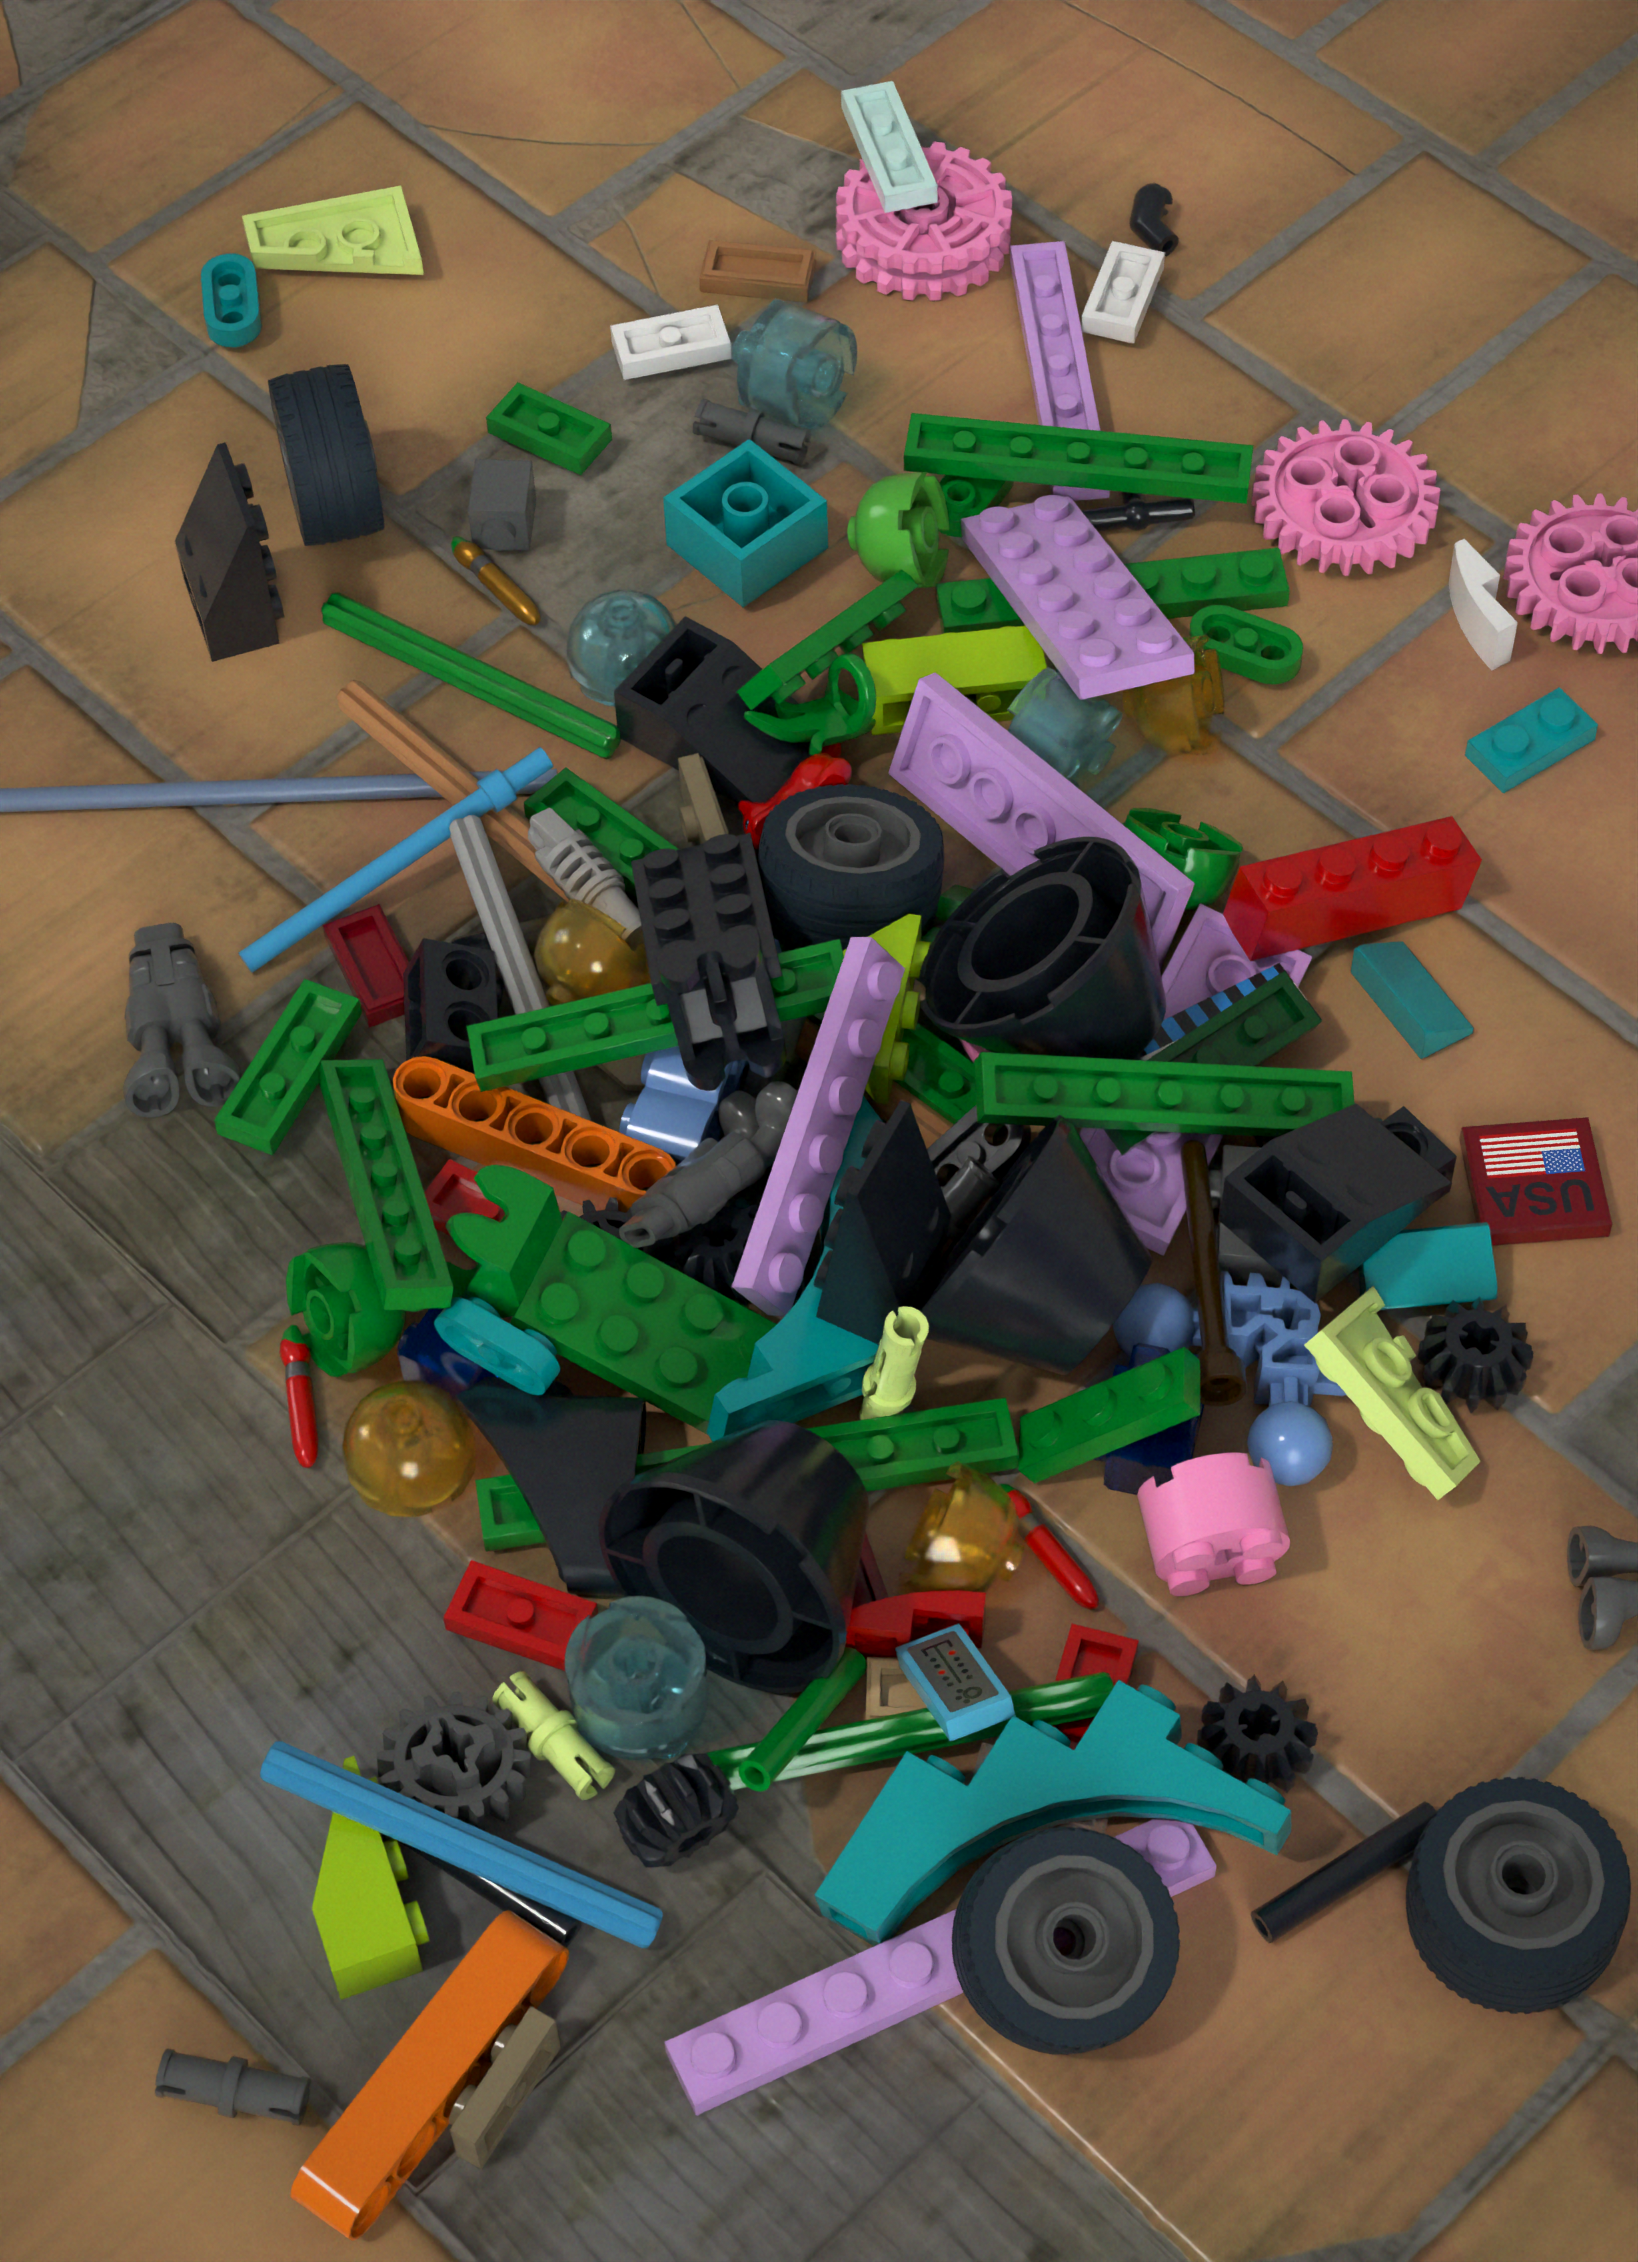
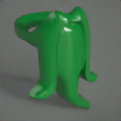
M850 653L841 654L832 661L828 670L825 697L801 704H792L785 701L779 705L775 703L779 718L756 711H747L744 713V719L774 738L792 743L810 742L809 754H819L823 747L866 735L874 728L876 720L872 717L876 708L875 684L870 670L860 657ZM843 668L848 670L855 679L859 701L838 688L839 674Z

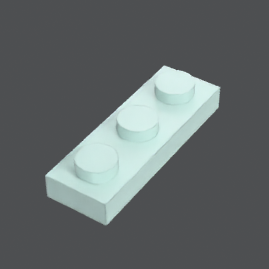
M889 81L842 90V111L884 212L888 213L938 203V185L894 82Z

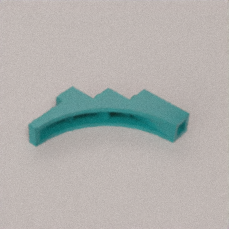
M1118 1680L1075 1750L1069 1748L1070 1740L1050 1724L1035 1720L1031 1726L1012 1716L968 1786L963 1784L966 1779L965 1776L945 1760L930 1755L925 1762L907 1751L818 1888L815 1898L824 1917L872 1946H876L893 1938L915 1908L958 1870L1001 1845L1058 1824L1113 1816L1163 1818L1223 1831L1278 1855L1291 1833V1810L1284 1806L1286 1803L1285 1798L1269 1785L1256 1779H1249L1244 1784L1223 1772L1222 1762L1204 1748L1192 1743H1187L1184 1749L1178 1746L1182 1738L1180 1714L1174 1712L1176 1709L1175 1704L1167 1696L1150 1686L1140 1685L1136 1690Z

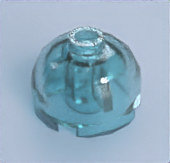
M616 589L601 593L585 603L570 624L566 652L568 671L571 678L574 677L580 683L581 692L591 700L607 706H615L614 690L677 625L673 613L654 596L638 590Z

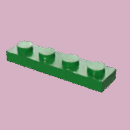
M900 570L771 662L736 692L750 710H753L769 697H772L777 705L781 704L806 684L801 677L802 673L806 672L814 680L830 668L832 661L838 657V654L834 651L838 647H840L844 654L851 653L874 635L868 627L870 624L873 623L876 629L881 631L907 611L900 601L915 590L918 585L909 574Z

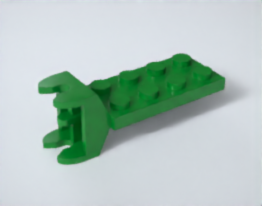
M490 1165L481 1168L474 1177L475 1182L485 1198L500 1206L505 1214L500 1222L479 1214L459 1213L452 1216L446 1223L445 1227L456 1246L476 1262L475 1267L469 1270L446 1262L453 1284L452 1298L460 1297L468 1300L470 1297H477L486 1301L499 1313L501 1318L512 1316L509 1324L523 1332L526 1329H531L545 1336L554 1345L558 1355L636 1397L645 1398L649 1404L707 1434L715 1393H718L724 1386L736 1379L747 1378L755 1343L777 1324L645 1252L633 1248L632 1245L569 1211L562 1219L554 1188L521 1170L503 1165Z

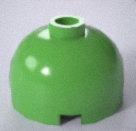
M927 472L900 473L877 481L864 494L858 504L856 516H852L848 522L847 533L851 549L858 552L862 565L876 580L882 583L900 570H903L913 578L918 585L917 588L936 587V584L944 576L949 549H938L939 530H949V517L945 496L940 483L935 476H926Z

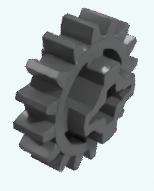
M452 1692L449 1705L439 1707L437 1701L430 1695L424 1697V1713L418 1716L413 1711L404 1708L399 1712L400 1730L385 1728L383 1732L384 1751L377 1752L378 1777H380L382 1786L467 1824L469 1823L485 1831L486 1816L491 1814L496 1819L505 1822L510 1818L509 1800L524 1801L526 1797L525 1778L531 1777V1752L527 1751V1733L524 1728L512 1729V1712L508 1708L498 1711L493 1716L490 1715L488 1697L482 1695L470 1707L463 1705L460 1692Z

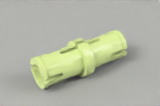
M525 1671L511 1675L509 1677L510 1681L517 1687L515 1690L516 1695L503 1682L493 1695L492 1702L501 1710L508 1708L512 1712V1722L518 1728H524L527 1733V1738L529 1739L527 1747L529 1751L539 1761L547 1759L575 1790V1794L581 1800H588L597 1795V1791L591 1785L593 1780L590 1775L604 1789L612 1780L615 1768L609 1762H606L578 1732L579 1723L568 1710L559 1711L532 1682V1678Z

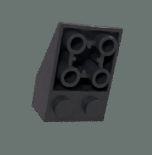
M226 442L217 444L175 539L183 580L212 662L279 644L275 620L284 618V611L276 585H268L267 581L277 579L273 559L268 545L261 546L259 541L269 539L265 518L259 504L254 506L252 503L248 504L247 499L254 498V493L245 463L234 465Z
M686 616L614 690L616 721L620 731V739L678 771V758L698 753L699 757H702L713 790L738 804L740 801L745 800L766 802L787 782L800 762L812 756L809 754L810 742L792 743L774 738L744 719V713L747 711H756L779 718L775 707L776 702L772 697H769L753 710H750L736 692L763 669L733 641ZM792 696L785 700L788 703L799 704Z
M900 1100L887 1124L877 1120L872 1126L861 1153V1157L866 1159L861 1169L850 1166L842 1178L834 1204L843 1207V1209L840 1208L835 1214L824 1240V1246L833 1249V1251L829 1250L825 1255L814 1281V1287L823 1290L816 1317L878 1345L883 1336L884 1322L888 1314L893 1311L898 1316L899 1307H913L941 1256L952 1217L910 1103Z
M1354 1104L1270 1140L1224 1178L1219 1221L1311 1301L1316 1303L1450 1190L1452 1182L1358 1104Z

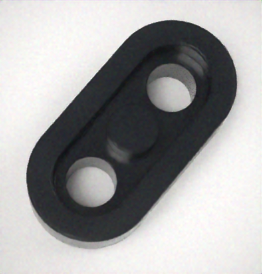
M974 1106L927 1149L941 1189L946 1185L947 1173L953 1168L958 1167L960 1169L969 1156L983 1164L997 1179L1001 1177L1030 1144L1031 1127L1030 1125L977 1123V1107ZM1006 1125L1009 1131L1007 1140L1002 1145L995 1146L993 1143L994 1131L999 1126Z

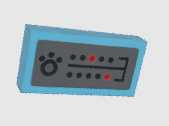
M960 1624L895 1648L901 1670L950 1741L962 1738L1015 1716L1011 1695Z

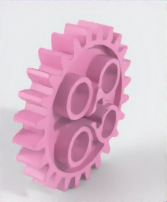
M1348 419L1342 420L1339 431H1332L1325 421H1319L1318 434L1312 435L1301 426L1297 428L1296 442L1281 436L1278 439L1277 451L1266 450L1264 452L1263 465H1257L1255 482L1253 483L1251 505L1255 506L1254 521L1255 523L1264 524L1263 538L1265 540L1279 538L1278 548L1281 554L1296 549L1298 551L1297 564L1300 566L1311 558L1319 560V572L1324 573L1331 563H1337L1343 576H1348L1352 564H1360L1367 574H1372L1374 561L1380 560L1391 569L1395 567L1397 553L1408 558L1413 557L1415 543L1426 544L1429 528H1435L1440 497V488L1435 487L1437 472L1436 470H1426L1428 458L1426 454L1411 456L1413 445L1411 440L1403 441L1397 445L1393 444L1394 430L1388 429L1378 437L1372 435V423L1366 422L1358 432L1352 431Z
M1577 494L1573 495L1571 508L1568 509L1558 501L1553 500L1550 504L1549 515L1535 509L1532 511L1530 525L1525 523L1518 525L1516 538L1509 541L1503 579L1508 580L1507 598H1518L1516 614L1525 615L1533 613L1530 626L1532 630L1549 625L1552 627L1550 637L1552 642L1558 641L1565 634L1572 636L1573 650H1578L1585 640L1593 641L1597 654H1603L1606 642H1614L1622 653L1627 652L1631 638L1638 642V509L1635 512L1627 510L1628 503L1626 497H1621L1613 507L1606 505L1603 494H1597L1594 505H1586Z

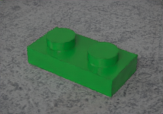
M519 382L515 384L486 417L489 434L579 475L584 473L612 441L610 423Z

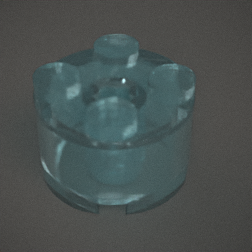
M782 299L773 300L756 320L751 330L740 332L733 344L732 359L738 363L737 387L739 403L746 408L763 411L767 416L796 427H805L810 430L823 427L835 416L847 395L846 392L839 390L844 374L848 373L854 376L857 363V342L853 330L831 317Z
M1050 667L1038 673L1021 690L1007 709L1015 715L1008 732L1077 788L1079 783L1076 781L1087 770L1096 775L1111 759L1116 746L1108 739L1118 727L1123 713L1102 696L1080 700L1056 668L1055 671Z
M643 1596L624 1597L610 1602L609 1609L591 1619L590 1615H588L577 1625L566 1647L565 1673L571 1710L577 1720L579 1733L590 1745L617 1758L648 1760L675 1757L685 1749L687 1741L697 1732L708 1709L709 1686L704 1644L700 1635L687 1622V1616L668 1602Z

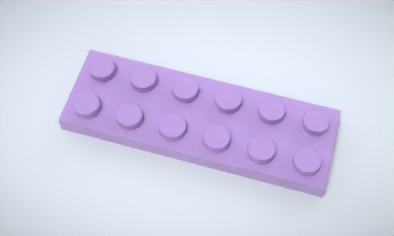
M1046 495L1036 499L1034 503L1012 508L991 507L983 510L980 515L961 519L963 541L1080 700L1195 674L1194 652L1069 495Z
M936 672L920 678L888 774L999 867L1003 868L1010 876L1039 860L1034 854V850L1061 840L1076 837H1099L1120 845L1135 862L1139 871L1159 969L1161 970L1195 883Z
M1200 904L1161 977L1166 997V1012L1163 1020L1278 963L1281 964L1298 987L1307 971L1312 956L1300 950H1295L1250 961L1230 930L1224 915ZM1138 1055L1134 1060H1142V1059H1141L1140 1056ZM1082 1128L1079 1133L1080 1137L1146 1248L1164 1256L1186 1212L1180 1156L1181 1147L1186 1141L1192 1139L1202 1142L1206 1148L1209 1166L1224 1135L1158 1132L1122 1156L1104 1129Z

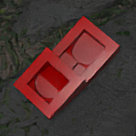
M916 1592L887 1597L863 1604L851 1610L845 1647L856 1649L865 1659L867 1657L897 1658L896 1647L960 1624L976 1648L982 1649L986 1617V1592Z

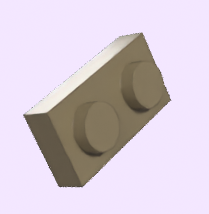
M530 2006L518 2026L510 2023L501 2032L490 2053L489 2062L492 2063V2066L478 2087L470 2084L463 2090L450 2113L449 2124L452 2125L450 2133L458 2157L482 2170L561 2048L555 2019Z

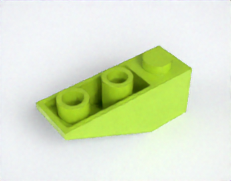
M355 1755L345 1758L342 1768L361 1776ZM376 1776L368 1778V1780L378 1784ZM333 1812L312 1910L334 1981L342 2000L423 1972L417 1946L428 1943L430 1940L417 1900L403 1905L396 1884L409 1879L398 1841L393 1838L383 1842L380 1832Z

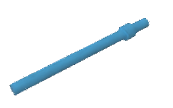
M539 747L501 773L498 769L494 770L476 783L478 787L476 791L238 952L239 956L251 973H253L449 839L451 835L449 827L455 819H463L468 815H475L480 818L491 809L498 813L517 800L516 792L554 767L550 758Z

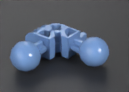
M1221 1271L1229 1348L1233 1349L1237 1356L1243 1360L1245 1368L1255 1360L1259 1361L1254 1381V1404L1269 1405L1265 1411L1258 1415L1249 1430L1247 1445L1254 1466L1259 1467L1261 1457L1268 1460L1275 1483L1285 1486L1308 1484L1327 1466L1331 1460L1333 1439L1326 1419L1311 1407L1313 1395H1347L1337 1383L1332 1382L1323 1375L1316 1364L1315 1357L1304 1346L1318 1333L1321 1316L1318 1304L1311 1301L1301 1291L1290 1289V1282L1284 1276H1282L1280 1288L1267 1287L1261 1273H1250L1247 1286H1236L1233 1284L1228 1271ZM1164 1284L1140 1285L1125 1309L1113 1323L1119 1348L1133 1361L1142 1364L1182 1347L1188 1349L1189 1346H1202L1198 1309L1193 1308L1190 1301L1175 1287Z

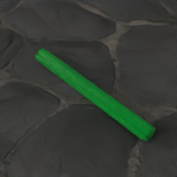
M339 592L332 593L322 605L321 612L324 624L602 758L611 757L615 749L620 745V731L617 725Z
M1099 1672L1008 1692L1012 1697L1015 1717L1031 1726L1035 1720L1056 1725L1095 1717L1114 1688L1109 1673ZM928 1708L818 1729L774 1782L903 1756L907 1751L913 1754L997 1737L1001 1735L1010 1719L954 1741L948 1739ZM760 1741L707 1752L713 1763L721 1767L731 1782L730 1787L732 1790L747 1787L740 1779L739 1766Z

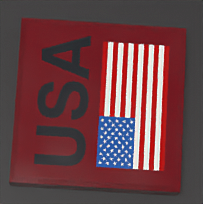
M1589 1117L1461 1128L1459 1141L1476 1223L1487 1222L1489 1224L1492 1246L1610 1236L1613 1224Z

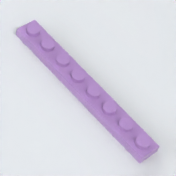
M1155 1818L1114 1837L1132 1847L1144 1857L1146 1862H1149L1154 1867L1155 1871L1162 1878V1883L1168 1888L1171 1897L1215 1877L1216 1864L1193 1824L1173 1819ZM956 1909L665 2041L666 2054L695 2115L702 2114L962 1994L963 1991L957 1978L952 1955V1929ZM1057 1928L1053 1931V1942L1056 1949L1072 1943L1070 1935L1065 1930Z

